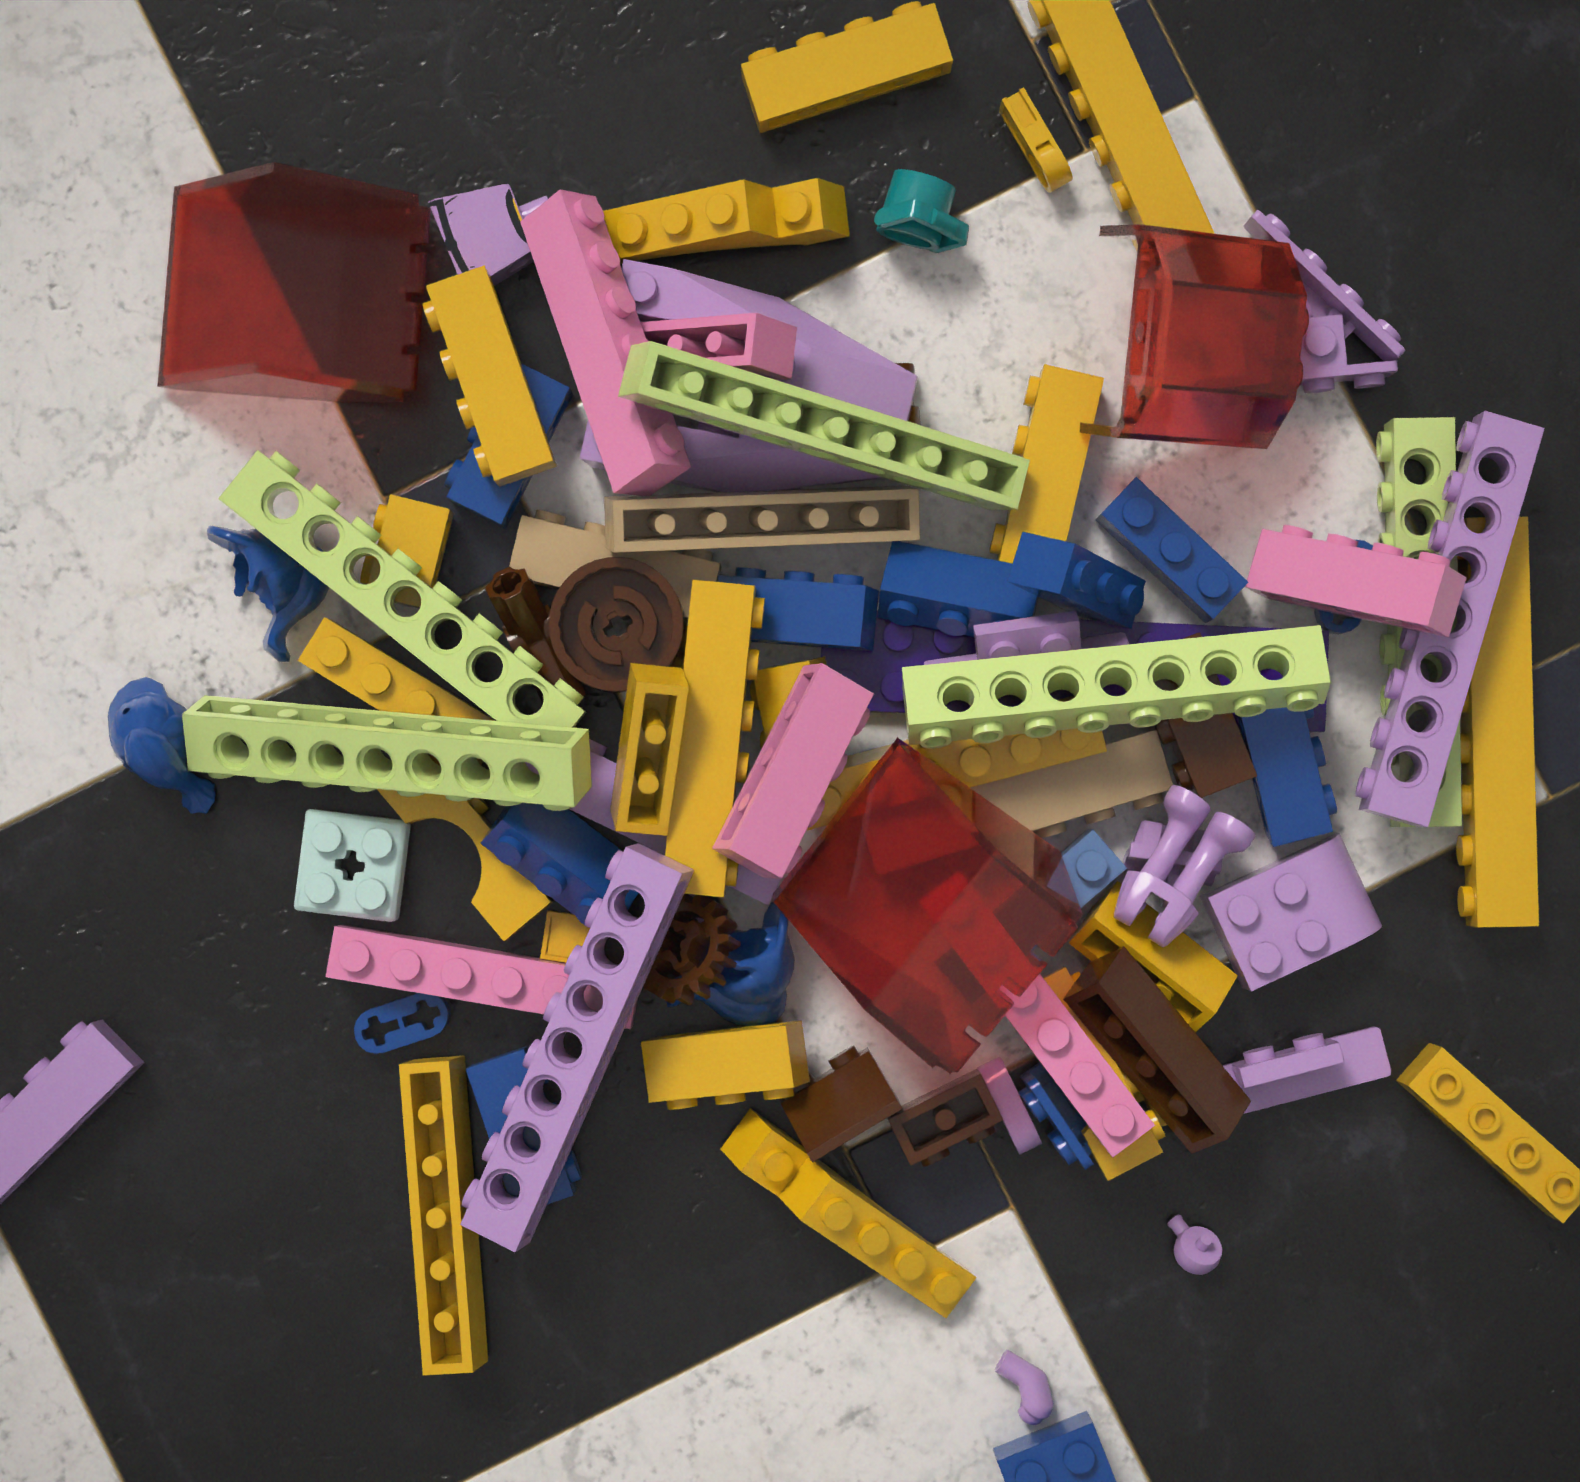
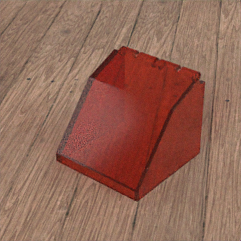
M276 162L175 186L157 387L185 391L328 402H403L404 392H416L419 355H407V347L420 346L423 305L411 302L412 296H423L425 291L427 253H415L417 245H428L431 208L419 206V194Z
M898 737L773 893V902L863 1009L932 1068L938 1066L950 1074L952 1072H959L981 1045L965 1029L970 1025L979 1034L988 1037L1013 1007L1014 1002L999 988L1003 985L1014 995L1021 997L1047 966L1048 963L1031 951L1032 948L1037 945L1048 955L1054 957L1077 930L1078 926L1075 922L1083 915L1060 850Z

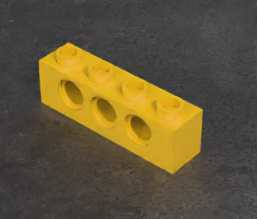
M1428 1043L1397 1078L1396 1081L1547 1216L1564 1223L1580 1205V1169L1443 1047Z

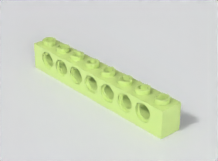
M653 341L631 345L618 397L991 511L1018 510L1030 459Z
M1455 417L1393 418L1384 424V431H1379L1376 439L1378 462H1384L1385 482H1379L1377 488L1379 513H1385V533L1379 534L1378 543L1400 548L1404 551V557L1418 559L1420 552L1434 553L1433 550L1428 549L1430 533L1437 519L1443 521L1448 501L1442 500V493L1450 471H1456ZM1407 459H1415L1424 466L1426 477L1423 484L1411 483L1406 478L1404 465ZM1409 509L1418 510L1424 515L1427 527L1423 535L1412 534L1407 529L1405 515ZM1454 556L1449 567L1458 572L1457 556ZM1455 615V619H1454V622H1453V626H1452L1451 632L1455 629L1456 624H1457V616H1456V615ZM1387 624V634H1381L1379 655L1381 664H1388L1389 677L1393 668L1400 669L1405 649L1399 648V640L1403 628ZM1427 654L1421 662L1425 664L1429 671L1428 681L1435 683L1440 679L1443 667L1436 656ZM1382 685L1380 692L1382 715L1387 714L1391 700L1384 697L1386 685ZM1413 703L1406 712L1407 724L1410 716L1415 711L1424 713L1428 718L1425 708L1417 703ZM1460 720L1428 827L1462 826ZM1398 753L1391 763V770L1395 778L1402 782L1407 781L1413 761L1407 754ZM1390 819V827H1416Z
M257 450L218 498L496 721L574 728L586 714V711L578 705L584 698L579 692L561 678H559L555 685H552L538 673L543 666L539 660L520 645L512 653L497 641L503 633L499 628L480 613L472 621L457 609L458 605L462 602L459 596L440 581L433 588L416 576L422 569L419 564L398 548L392 556L376 544L382 536L358 516H356L352 523L347 521L335 511L341 502L317 483L311 491L295 479L300 469L277 451L268 458ZM285 491L294 492L299 501L296 513L290 518L279 519L273 511L275 498ZM323 524H334L339 530L338 544L330 551H319L313 541L315 531ZM364 556H374L380 563V574L370 584H360L354 576V566ZM405 588L416 589L421 597L420 609L410 617H401L394 607L396 595ZM453 620L461 627L462 639L453 649H441L434 638L435 630L443 621ZM484 653H496L503 663L502 673L495 681L483 682L475 673L476 660ZM529 684L537 686L542 691L544 697L541 709L532 715L523 714L515 704L517 691Z
M1321 625L902 667V690L909 745L921 744L922 747L931 749L945 747L952 741L973 739L978 743H992L1001 740L1004 736L1026 734V736L1031 738H1043L1054 734L1057 730L1077 728L1081 732L1093 733L1102 731L1109 725L1130 723L1134 727L1142 728L1156 725L1161 720L1183 718L1187 722H1201L1210 719L1213 715L1235 713L1240 717H1252L1265 712L1266 709L1285 707L1290 711L1302 712L1317 707L1318 704H1324L1331 684ZM1274 669L1283 678L1269 680L1263 677L1259 671ZM1212 674H1221L1226 676L1231 683L1219 686L1211 683L1207 677ZM1161 679H1168L1174 681L1179 688L1173 691H1165L1157 687L1155 682ZM1116 684L1123 687L1127 693L1121 696H1111L1104 692L1102 688L1107 685ZM1056 690H1067L1075 698L1063 702L1054 699L1050 694ZM1005 695H1015L1023 702L1018 706L1008 707L1002 705L998 699ZM954 700H962L971 707L963 712H954L949 710L946 705Z
M204 695L182 713L188 771L205 772L210 777L217 779L230 778L237 775L255 777V780L261 783H274L281 780L300 781L304 786L311 788L332 784L349 786L355 792H369L376 789L395 790L399 795L406 797H415L426 793L445 795L451 801H467L473 798L494 800L496 804L501 806L532 803L542 804L544 808L552 811H562L575 807L592 787L589 729ZM287 742L293 746L294 750L288 746ZM334 746L342 752L343 756L335 750ZM381 750L385 751L390 756L391 760L387 759L382 754ZM429 754L433 755L439 761L440 765L433 762ZM477 758L483 760L489 767V770L482 767ZM525 762L533 765L539 774L533 773Z

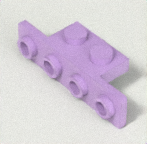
M1259 210L1248 219L1244 225L1245 230L1279 261L1245 297L1269 321L1342 314L1345 339L1353 331L1383 361L1397 360L1406 351L1398 343L1401 340L1399 333L1382 319L1375 321L1362 308L1364 305L1362 298L1346 284L1337 285L1325 273L1327 266L1318 255L1309 249L1302 251L1288 238L1290 231L1280 219L1272 214L1265 216Z
M1342 314L1244 323L1238 326L1242 375L1196 379L1189 385L1190 396L1203 395L1204 403H1216L1233 400V392L1253 390L1254 398H1269L1284 395V387L1301 385L1304 387V393L1335 390L1334 382L1354 381V388L1356 389L1373 388L1385 385V377H1390L1398 371L1397 360L1347 365Z
M1075 610L973 625L976 654L928 660L924 662V665L1128 645L1129 642L1126 634L1123 632L1081 638L1079 618Z
M1375 1026L1324 1039L1323 1033L1306 1035L1292 1040L1294 1045L1292 1048L1274 1052L1273 1046L1260 1047L1244 1052V1060L1222 1065L1251 1100L1244 1114L1391 1075L1382 1033Z

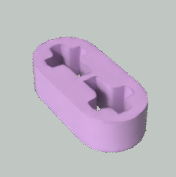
M1001 1057L977 1067L1019 1155L1041 1145L1042 1141Z

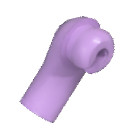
M1006 1350L997 1363L995 1372L1019 1386L1022 1400L1018 1409L1020 1418L1029 1425L1040 1424L1043 1419L1049 1417L1053 1408L1047 1376L1038 1367Z

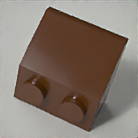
M854 1045L828 1060L832 1069L817 1078H814L812 1073L809 1072L810 1082L793 1088L794 1096L781 1099L780 1104L812 1162L902 1109L899 1099L868 1047L859 1053Z

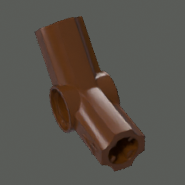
M507 567L495 573L492 581L485 589L504 624L502 628L513 652L520 645L543 664L538 673L552 685H555L559 678H561L583 697L587 696L588 694L582 682L564 668L555 654L549 634V614L551 608L548 604L544 606L541 597L525 568L518 570ZM534 685L540 698V701L543 705V693L537 686Z

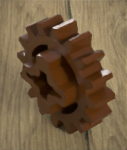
M684 894L643 987L671 1004L679 1000L686 1005H692L695 993L706 1000L711 997L709 985L713 982L724 986L727 982L721 972L724 967L735 968L737 964L728 957L729 951L740 947V941L729 935L738 925L726 916L728 909L707 896L695 895L692 897L689 894ZM702 918L704 919V921L700 923L693 919L689 922V919ZM670 973L677 977L682 975V978L672 979L668 978L667 975Z

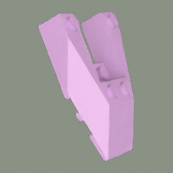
M623 259L621 269L629 292L635 300L636 312L640 322L759 313L797 327L792 379H780L778 381L905 421L909 420L918 379L917 375L779 297L674 268ZM588 420L580 459L592 468L605 470ZM699 421L698 429L677 426L683 436L684 448L691 468L669 483L711 492L795 490L806 486L830 483L835 485L882 479L883 477Z

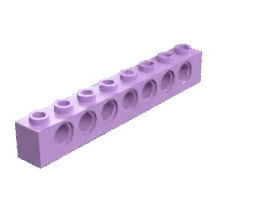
M1483 411L1473 417L1472 422L1465 421L1461 429L1456 450L1463 452L1458 471L1451 470L1445 482L1442 500L1448 501L1443 521L1437 519L1433 525L1428 540V549L1433 550V554L1450 560L1454 556L1465 558L1471 566V576L1464 585L1456 612L1457 624L1449 637L1406 628L1402 629L1399 648L1405 649L1400 669L1393 668L1386 683L1384 697L1391 700L1385 719L1379 717L1372 731L1370 747L1376 748L1371 768L1364 767L1357 782L1355 796L1362 798L1358 810L1416 827L1429 826L1545 428ZM1482 458H1489L1497 463L1500 469V477L1496 484L1488 483L1480 476L1478 467ZM1468 507H1475L1484 514L1486 524L1482 533L1472 532L1465 525L1464 513ZM1427 654L1436 656L1443 667L1442 675L1435 683L1425 679L1420 670L1421 661ZM1413 703L1423 706L1428 714L1427 726L1421 732L1412 730L1406 722V712ZM1400 752L1407 754L1414 764L1413 774L1405 782L1396 779L1391 770L1392 760Z
M640 843L626 846L624 852L618 850L613 856L605 878L610 880L603 899L598 897L593 902L585 919V926L590 928L583 945H576L565 964L564 973L569 975L562 993L556 992L552 996L544 1012L543 1020L549 1023L541 1040L535 1039L525 1055L523 1067L527 1068L528 1071L521 1087L514 1086L504 1103L502 1113L507 1115L504 1126L500 1133L495 1132L491 1136L483 1151L482 1160L487 1162L480 1180L475 1178L465 1192L461 1206L467 1210L460 1225L513 1252H517L531 1242L694 869ZM629 890L637 891L644 899L645 909L641 917H635L630 914L625 906V897ZM609 937L618 940L623 947L624 957L620 964L612 963L605 955L604 946ZM587 985H592L601 992L603 1005L600 1011L590 1009L585 1003L584 991ZM567 1032L575 1034L581 1041L582 1053L579 1058L570 1056L564 1048L563 1039ZM546 1079L554 1081L561 1090V1101L559 1104L549 1102L544 1096L543 1084ZM525 1126L533 1128L539 1134L541 1140L539 1151L530 1149L524 1143L523 1129ZM504 1173L513 1175L519 1182L520 1194L518 1197L511 1196L505 1191L502 1183Z

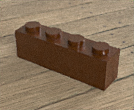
M1124 946L1088 963L1063 1000L1191 1154L1229 1139L1249 1106L1250 1098Z

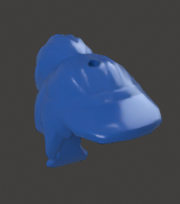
M209 526L207 529L208 539L229 552L233 551L235 554L233 566L236 569L234 576L235 589L233 591L235 596H243L246 585L249 582L247 590L255 592L259 596V600L265 603L266 608L272 611L273 617L263 639L264 650L279 662H289L290 654L286 647V636L289 630L299 620L320 605L329 587L257 529L236 531L224 527ZM315 546L319 551L324 552L321 548Z
M143 677L130 681L117 692L108 711L109 738L116 757L122 761L124 767L130 772L136 773L147 783L159 789H173L181 792V803L191 814L198 812L207 814L215 802V784L207 779L199 778L191 771H188L182 713L187 709L169 698L163 684L151 678Z
M774 901L771 902L764 914L762 928H751L748 931L736 930L729 934L740 941V947L729 952L728 956L737 963L736 967H724L721 972L727 983L724 986L715 982L710 984L711 997L707 1000L696 993L694 994V999L702 1001L723 1019L736 1025L755 1026L772 1024L777 1022L785 1011L786 988L793 974L795 957L788 936L787 906ZM676 1000L674 1004L667 1002V1006L674 1007L682 1002Z

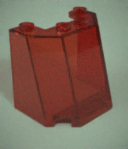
M1141 224L1100 226L1099 236L1136 240L1138 244L1120 419L1117 425L1080 422L1079 433L1124 439L1268 449L1296 401L1297 389L1303 379V364L1300 360L1302 338L1306 334L1309 325V313L1306 308L1307 294L1290 243Z

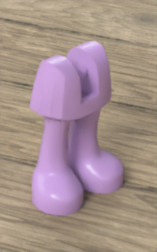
M1172 785L1164 798L1163 804L1168 815V823L1162 838L1141 871H1127L1114 910V918L1130 927L1136 916L1144 910L1147 905L1145 902L1151 893L1168 902L1163 913L1160 912L1157 916L1154 928L1148 936L1150 940L1162 948L1179 936L1199 914L1192 903L1214 867L1225 855L1245 851L1255 838V833L1246 824L1229 814L1216 812L1206 827L1193 855L1174 885L1171 886L1166 883L1165 879L1211 811L1209 804L1201 797L1178 785Z

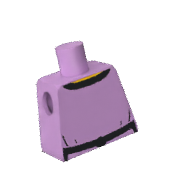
M501 184L441 197L428 202L457 274L485 265L493 285L496 286L534 262L520 221L548 199L547 195L518 207L510 185Z

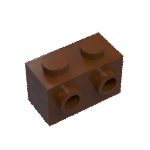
M977 1069L902 1105L900 1111L887 1118L910 1166L921 1162L923 1167L934 1164L950 1155L948 1147L967 1139L969 1144H973L996 1132L994 1125L1003 1121L986 1083Z

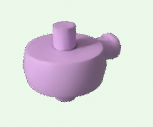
M1176 1215L1167 1223L1168 1227L1177 1235L1174 1245V1256L1177 1263L1185 1271L1195 1275H1203L1218 1266L1222 1256V1245L1212 1231L1200 1226L1189 1227L1181 1215Z

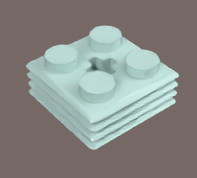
M317 809L307 810L294 908L298 911L387 922L398 920L411 824L399 819ZM351 850L356 852V859L358 861L365 862L364 871L356 872L353 880L347 878V870L340 867L341 859L349 858Z

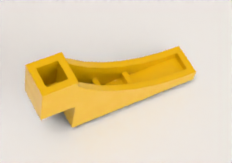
M820 178L774 188L743 179L603 211L604 221L612 244L619 255L620 264L623 263V259L640 261L674 255L749 247L806 246L850 236L844 186Z
M749 1109L720 1148L742 1173L778 1196L800 1221L943 1317L947 1318L977 1278L966 1267L887 1212L821 1160L817 1159L812 1162L802 1145L753 1109Z

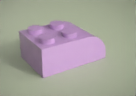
M1340 833L1331 835L1200 896L1233 970L1238 975L1237 978L1241 987L1249 991H1254L1345 949L1382 928L1380 919Z

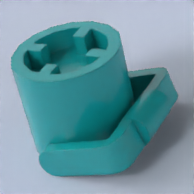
M897 169L893 172L883 208L877 211L874 222L877 225L876 231L884 237L934 253L965 246L968 239L969 225L949 215L956 193V188L953 185L935 176L906 169Z

